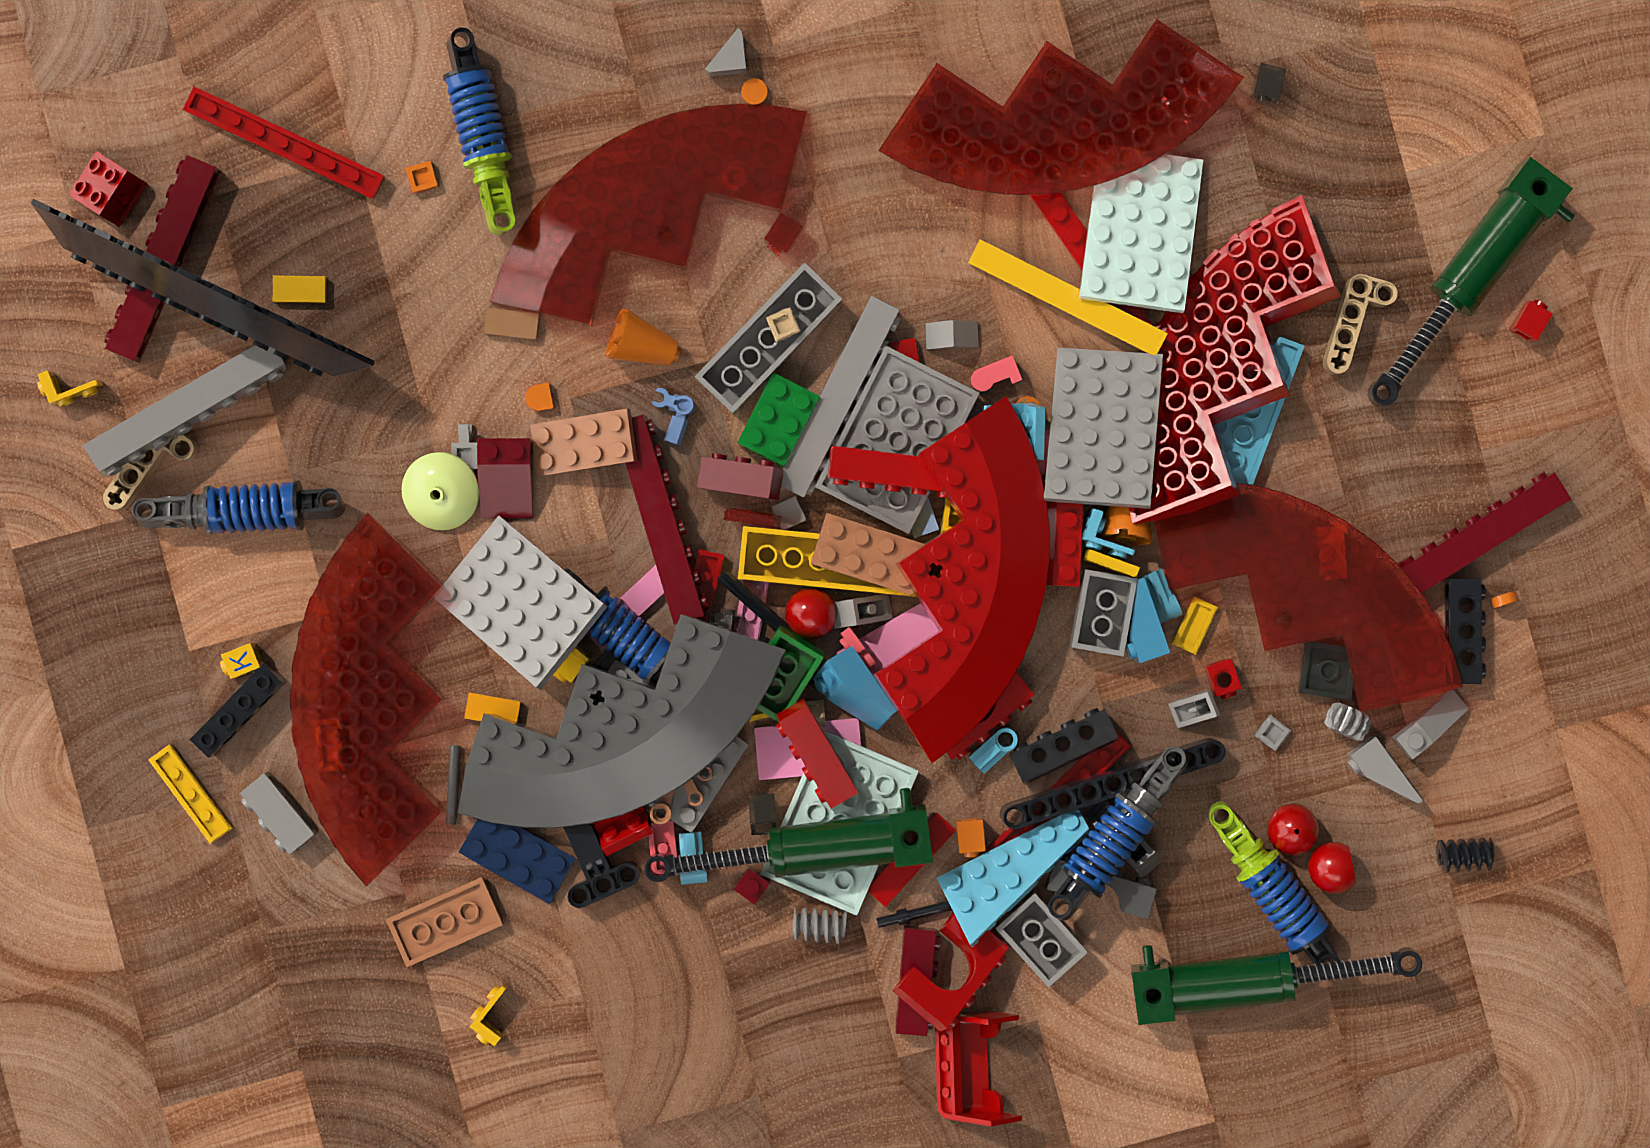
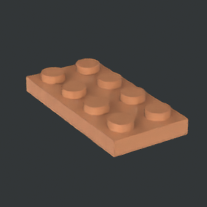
M621 409L530 425L537 477L638 461L631 409Z
M826 513L810 564L912 596L913 590L896 566V563L925 544Z
M483 876L386 919L406 967L504 925Z

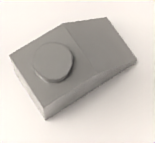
M889 594L834 602V629L893 619Z

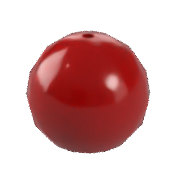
M817 588L801 589L793 594L785 608V619L790 630L797 636L812 640L825 636L832 630L835 621L833 599L825 591Z
M1294 803L1282 805L1273 812L1268 820L1267 834L1269 841L1275 849L1283 854L1292 856L1304 854L1313 847L1318 838L1319 826L1317 818L1310 809L1303 805ZM1295 829L1299 830L1298 834H1295Z
M1328 842L1320 845L1312 853L1308 862V871L1312 882L1320 890L1327 893L1340 894L1350 890L1357 883L1349 846L1341 842Z

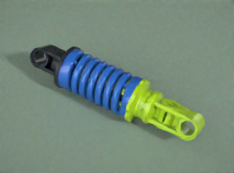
M459 27L452 32L446 42L452 71L444 74L442 77L443 81L448 85V95L451 96L449 101L453 106L454 123L458 125L456 132L460 135L458 138L459 143L463 145L461 153L466 155L463 160V168L473 169L475 176L473 183L474 185H479L480 200L485 211L488 229L494 235L501 236L511 230L516 221L511 192L506 180L510 178L509 171H506L505 162L512 159V154H510L508 144L504 143L506 134L500 132L504 129V125L498 122L502 116L500 113H497L499 104L493 103L497 100V95L489 93L495 89L494 84L490 82L492 79V66L480 65L473 33L467 28ZM454 38H463L466 42V47L457 46ZM496 216L504 217L507 221V227L502 228L498 226Z
M1222 801L1214 803L1209 809V818L1225 845L1234 854L1231 861L1233 864H1238L1237 866L1241 870L1236 879L1238 882H1241L1245 889H1252L1250 896L1257 898L1255 901L1257 906H1263L1261 909L1263 914H1269L1267 920L1271 923L1275 922L1273 928L1276 931L1282 930L1279 933L1280 938L1285 939L1288 937L1286 946L1290 954L1294 955L1304 951L1312 963L1320 965L1326 959H1333L1337 963L1341 962L1337 953L1324 937L1330 931L1332 925L1324 919L1321 912L1317 911V906L1311 903V898L1308 895H1305L1304 888L1299 887L1298 880L1293 879V873L1287 870V865L1284 862H1279L1280 855L1278 850L1268 852L1263 846L1264 842L1261 838L1254 840L1249 829L1238 818L1229 804ZM1218 809L1227 810L1229 813L1228 818L1224 821H1217L1214 818L1215 811Z

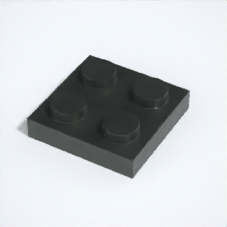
M1305 641L1298 693L1351 700L1359 648Z

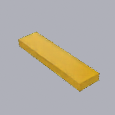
M169 744L149 759V762L210 844L233 829L172 744Z

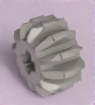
M1333 703L1331 708L1328 709L1324 723L1329 729L1359 741L1363 740L1368 733L1372 720L1368 715L1342 703Z

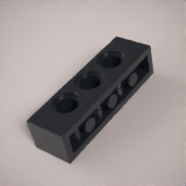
M1444 579L1445 684H1482V679L1486 677V665L1482 663V652L1486 650L1485 637H1482V626H1485L1486 614L1482 610V600L1485 599L1486 589L1481 579ZM1464 598L1469 599L1471 602V608L1466 613L1460 608V603ZM1465 624L1471 628V635L1466 639L1460 634V629ZM1465 650L1471 654V661L1467 665H1464L1460 660V656Z
M269 663L262 664L189 740L208 758L214 757L278 692L287 680Z
M1098 708L1090 710L1084 714L1085 718L1078 722L1072 719L1060 725L1061 730L1053 734L1050 730L1036 737L1038 741L1030 745L1024 742L1015 746L1014 752L1009 755L1023 784L1026 785L1118 741L1119 738L1105 709L1101 711ZM1084 727L1093 728V738L1090 740L1080 738L1081 729ZM1067 738L1070 740L1071 745L1067 751L1061 752L1056 749V743L1059 739ZM1038 749L1045 750L1047 753V757L1042 763H1036L1032 759L1033 753Z

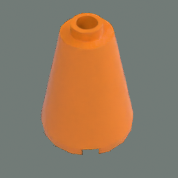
M625 308L620 310L616 318V322L619 323L616 324L615 329H612L608 340L606 358L670 366L672 361H678L681 348L678 347L677 340Z
M1108 506L1105 514V525L1100 534L1101 539L1123 546V543H1132V547L1151 544L1152 531L1150 522L1133 524L1129 507Z

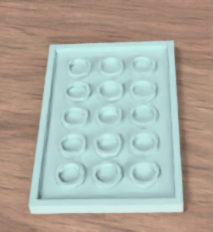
M1099 145L1079 294L1080 299L1184 313L1203 167L1202 159Z
M823 730L855 784L858 794L831 809L827 802L822 804L815 793V789L818 787L814 780L809 782L803 773L780 827L889 813V809L902 806L900 789L910 788L911 790L919 770ZM765 862L760 875L857 915L878 865L794 876L786 875V877L776 878L774 867H770V863L767 864Z

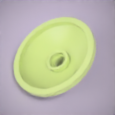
M433 452L420 457L408 468L402 482V498L409 514L418 523L434 530H450L459 527L474 514L479 503L478 479L470 465L462 458L451 453ZM433 490L440 492L439 499L433 496Z

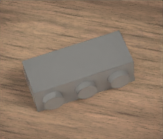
M270 772L262 774L240 793L243 797L241 800L243 805L250 812L255 811L260 818L258 822L266 832L271 831L277 838L275 840L276 845L284 853L286 851L289 854L294 853L318 833L316 828Z

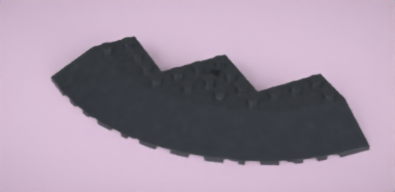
M35 199L31 202L60 245L72 252L70 258L86 264L87 260L94 263L92 268L141 292H145L146 288L152 290V297L244 341L251 337L255 339L253 345L268 351L269 347L275 349L273 354L287 361L291 356L295 358L294 364L322 377L323 372L331 376H337L371 367L375 363L374 360L42 202Z

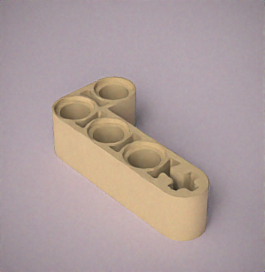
M1364 274L1355 275L1346 282L1323 358V368L1328 374L1338 375L1349 368L1367 305L1385 307L1392 304L1398 294L1394 284ZM1355 280L1362 282L1364 285L1362 294H1358L1353 290L1352 285ZM1379 288H1385L1389 292V299L1387 301H1382L1378 297ZM1347 306H1353L1356 309L1357 316L1355 319H1350L1346 316L1345 309ZM1340 331H1345L1349 334L1350 340L1348 344H1342L1338 340V333ZM1339 350H1346V352L1340 353L1338 362L1342 363V366L1335 369V364L1331 360L1337 358Z
M187 434L182 436L175 435L168 439L169 442L164 447L157 450L151 449L153 451V459L150 462H145L144 459H141L138 462L131 463L130 461L123 465L122 470L117 473L104 492V504L113 510L127 509L167 453L176 459L191 461L199 453L197 442ZM183 442H188L190 451L187 455L182 456L179 452V447ZM131 470H136L138 473V480L134 484L128 481V474ZM124 487L130 488L131 490L126 491L124 490ZM115 493L120 494L121 503H116V498L113 497Z

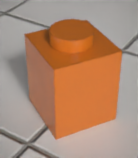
M983 819L955 820L958 852L964 853V857H978L980 852L986 851Z

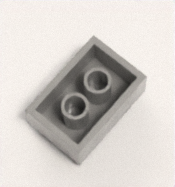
M1083 569L1069 647L1124 657L1138 579Z
M1033 890L994 926L1048 988L1088 953L1064 924L1050 914L1047 905Z

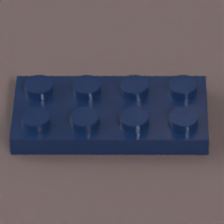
M480 819L476 820L459 850L460 854L548 904L551 903L576 859L573 855L523 827L490 823Z

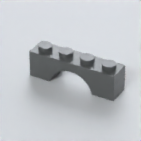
M1064 855L1055 864V867L1048 874L1045 884L1046 889L1057 892L1068 876L1060 867L1065 865L1071 856ZM1121 871L1117 875H1112L1113 881L1105 883V885L1111 887L1117 894L1120 910L1148 919L1157 890L1154 886H1151L1152 881L1141 877H1136V881L1126 878L1127 873Z

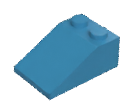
M1145 577L1136 578L1138 580L1127 635L1128 643L1125 646L1128 658L1134 659L1138 663L1170 653Z
M853 646L827 660L813 677L817 690L824 694L827 700L876 730L882 728L897 712Z

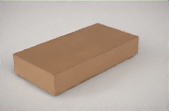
M487 308L484 334L537 340L540 314Z

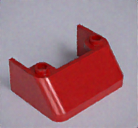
M994 1011L959 1012L958 1015L961 1018L952 1029L947 1028L940 1032L935 1028L937 1107L940 1115L945 1119L991 1127L1022 1121V1115L1004 1113V1101L1001 1094L996 1090L989 1089L987 1038H994L1000 1034L1001 1023L1019 1020V1015Z

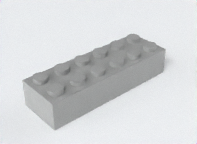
M804 262L699 371L695 378L734 415L771 377L772 373L842 303V298ZM790 307L800 333L776 342L766 317Z

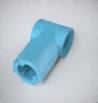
M1162 569L1141 576L1145 577L1160 624L1182 616L1180 605L1175 595L1171 593Z
M1010 726L999 727L969 758L985 774L1006 753L1015 748L1018 741L1017 733ZM1002 732L1012 734L1013 741L1009 745L999 743L998 736Z
M701 831L679 833L681 857L685 856V854L690 856L692 853L697 855L699 852L703 854ZM707 870L693 871L692 873L689 871L685 874L681 872V885L707 883Z

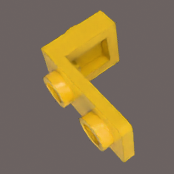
M48 370L38 374L40 381L37 382L41 394L47 397L49 404L58 405L59 407L74 403L73 398L83 395L84 398L93 396L98 393V388L104 386L102 381L96 379L62 393L55 373Z
M505 982L501 987L495 985L487 995V998L490 1000L485 1008L479 1006L470 1017L474 1021L470 1028L478 1033L476 1037L485 1045L492 1044L495 1046L503 1036L499 1030L483 1018L509 986Z

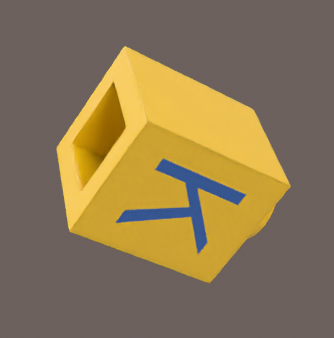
M255 642L221 654L223 659L220 661L221 668L226 676H230V679L253 672L264 664Z

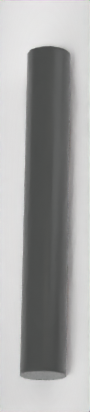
M450 745L446 824L456 825L460 760V746Z

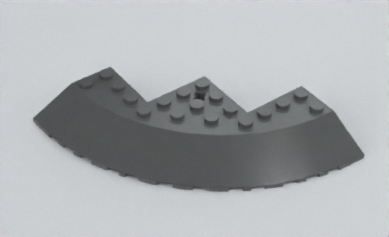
M681 614L656 688L592 665L581 664L557 737L495 714L484 713L466 764L458 813L490 823L510 826L559 828L591 824L621 816L651 804L691 780L693 776L709 766L736 739L738 733L749 722L758 705L764 699L766 691L775 679L786 649L689 615ZM601 693V696L605 698L604 702H599L598 696Z

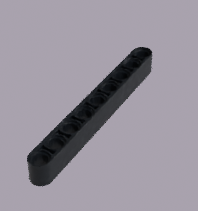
M1204 738L1179 746L1184 753L1191 752L1192 761L1181 775L1221 762L1226 754L1225 746L1213 738ZM1215 744L1217 747L1216 754L1208 757L1206 754L1207 747ZM1163 752L1006 803L1000 809V819L1009 828L1019 829L1113 798L1117 793L1121 795L1128 793L1132 790L1131 786L1134 782L1140 784L1146 772L1157 762ZM1177 753L1170 755L1168 765L1172 767L1178 766L1181 763L1182 756ZM1141 768L1143 771L1142 778L1139 781H1133L1132 772L1135 769ZM1115 776L1118 778V785L1110 790L1107 788V781ZM1086 785H1092L1093 794L1090 797L1084 798L1082 796V789ZM1062 793H1067L1069 796L1068 802L1063 806H1059L1057 804V797ZM1037 801H1042L1044 803L1043 811L1039 814H1034L1032 812V805ZM1013 809L1018 810V819L1014 822H1008V812Z

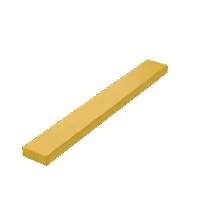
M981 239L968 262L1151 355L1158 354L1168 334L1106 302L1080 299L1079 288Z

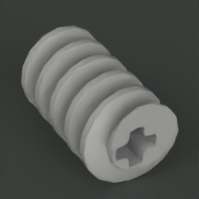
M794 906L792 927L794 940H798L800 934L803 933L805 941H808L811 934H813L815 942H819L821 936L824 935L826 943H829L832 936H834L836 944H840L845 936L847 911L843 913L842 918H839L837 910H834L831 917H829L827 909H824L821 916H818L816 908H813L811 914L808 915L806 907H803L800 914H797L796 907Z

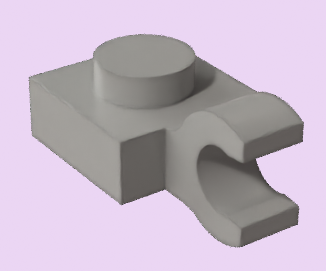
M458 424L459 443H451V454L462 458L472 469H477V442H472L473 424Z

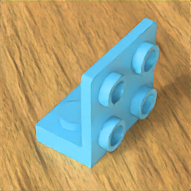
M1033 403L1011 404L1024 426L1036 459L1044 460L1045 407ZM985 405L984 410H986L992 405Z
M1096 509L1088 510L1082 529V541H1085L1084 547L1096 551H1101L1103 547L1109 549V555L1121 559L1133 556L1135 550L1096 537V534L1102 533L1106 519L1102 518L1103 511Z

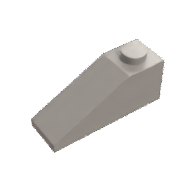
M1451 688L1391 736V739L1407 758L1414 759L1433 744L1469 708Z
M1370 736L1346 754L1350 759L1347 764L1356 775L1360 773L1362 776L1419 804L1423 801L1376 737Z

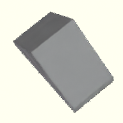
M739 28L705 68L708 76L747 73L743 35Z
M949 320L925 323L926 350L979 348L978 321Z
M1207 689L1168 704L1177 728L1220 715L1212 693Z

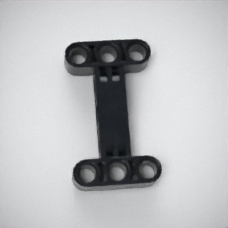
M592 823L563 827L586 878L574 884L568 892V902L573 907H586L636 884L641 874L640 867L632 861H626L612 867L608 856L605 855L601 848L600 838ZM623 868H632L635 871V878L630 881L623 879L621 875ZM600 878H607L611 882V889L608 891L600 890L597 885ZM575 889L585 890L587 899L583 902L577 901L573 895Z

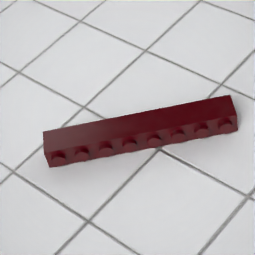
M186 155L185 160L182 159L176 169L177 179L174 184L169 186L166 193V198L168 199L164 208H160L156 216L158 224L155 231L150 232L145 243L147 247L146 252L180 268L221 170L189 155ZM127 285L125 302L117 308L115 313L117 321L114 328L109 329L104 340L106 350L140 363L165 304L163 301L151 296L152 290L146 288L145 292H141Z
M644 414L633 417L632 423L638 461L625 463L673 624H678L681 614L697 619L707 617L706 610L710 609L706 595H701L699 585L702 584L698 569L694 570L691 560L694 559L692 547L690 544L686 545L683 535L687 534L683 519L679 520L676 510L679 509L676 495H671L668 485L672 484L668 470H663L661 460L664 459L660 444L656 445L653 437L654 434H657L652 419L648 420V417Z
M1543 471L1531 479L1533 483L1526 488L1523 485L1509 492L1511 497L1502 502L1499 499L1487 506L1488 512L1481 516L1478 513L1465 520L1466 525L1458 530L1456 527L1450 529L1442 535L1444 537L1442 541L1437 544L1434 541L1426 544L1420 549L1422 553L1415 558L1410 555L1398 563L1400 567L1391 572L1390 569H1387L1376 576L1378 581L1372 585L1388 611H1395L1571 500L1556 473L1546 474Z

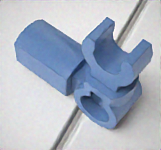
M657 388L656 391L658 393L664 394V400L660 403L653 401L652 404L660 409L669 407L670 411L676 412L675 416L672 415L664 441L681 446L689 423L686 419L687 416H690L695 411V403L686 395L674 394L671 396L665 389Z

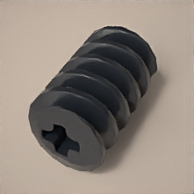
M1491 837L1488 842L1485 838H1479L1478 842L1474 838H1469L1466 844L1464 839H1459L1457 843L1449 839L1445 845L1443 840H1438L1436 846L1438 866H1444L1446 873H1449L1451 865H1454L1456 872H1460L1461 865H1465L1467 872H1470L1472 864H1475L1477 871H1481L1482 864L1485 863L1488 871H1491L1494 862L1493 841Z

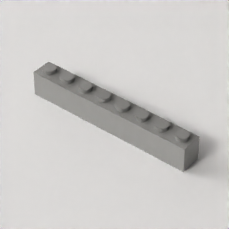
M873 296L870 297L783 468L781 487L802 498L805 497L806 493L810 496L813 493L817 481L814 480L817 471L823 472L829 460L826 454L830 447L836 446L841 436L837 432L841 424H847L853 412L850 410V407L854 400H859L864 390V387L861 385L865 377L870 378L876 366L873 362L877 354L881 355L885 346L889 344V341L885 340L889 330L895 332L901 320L897 316L899 309Z
M254 345L85 443L83 447L102 478L106 475L108 477L114 476L122 470L123 465L130 461L131 463L140 461L146 456L145 453L153 448L157 450L164 447L171 437L186 434L195 423L199 421L202 423L213 418L215 416L214 412L219 409H228L238 402L237 399L247 394V396L256 393L261 389L260 385L267 381H277L284 375L283 372L286 371L285 363L281 357L273 354L274 348L269 347L268 351Z

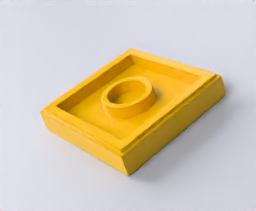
M1090 549L1085 550L1082 558L1086 562L1128 577L1137 576L1140 567Z

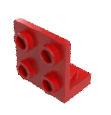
M95 152L74 184L69 196L120 227L147 183L101 153Z
M644 806L621 816L592 823L599 833L601 848L606 856L653 833L650 817Z

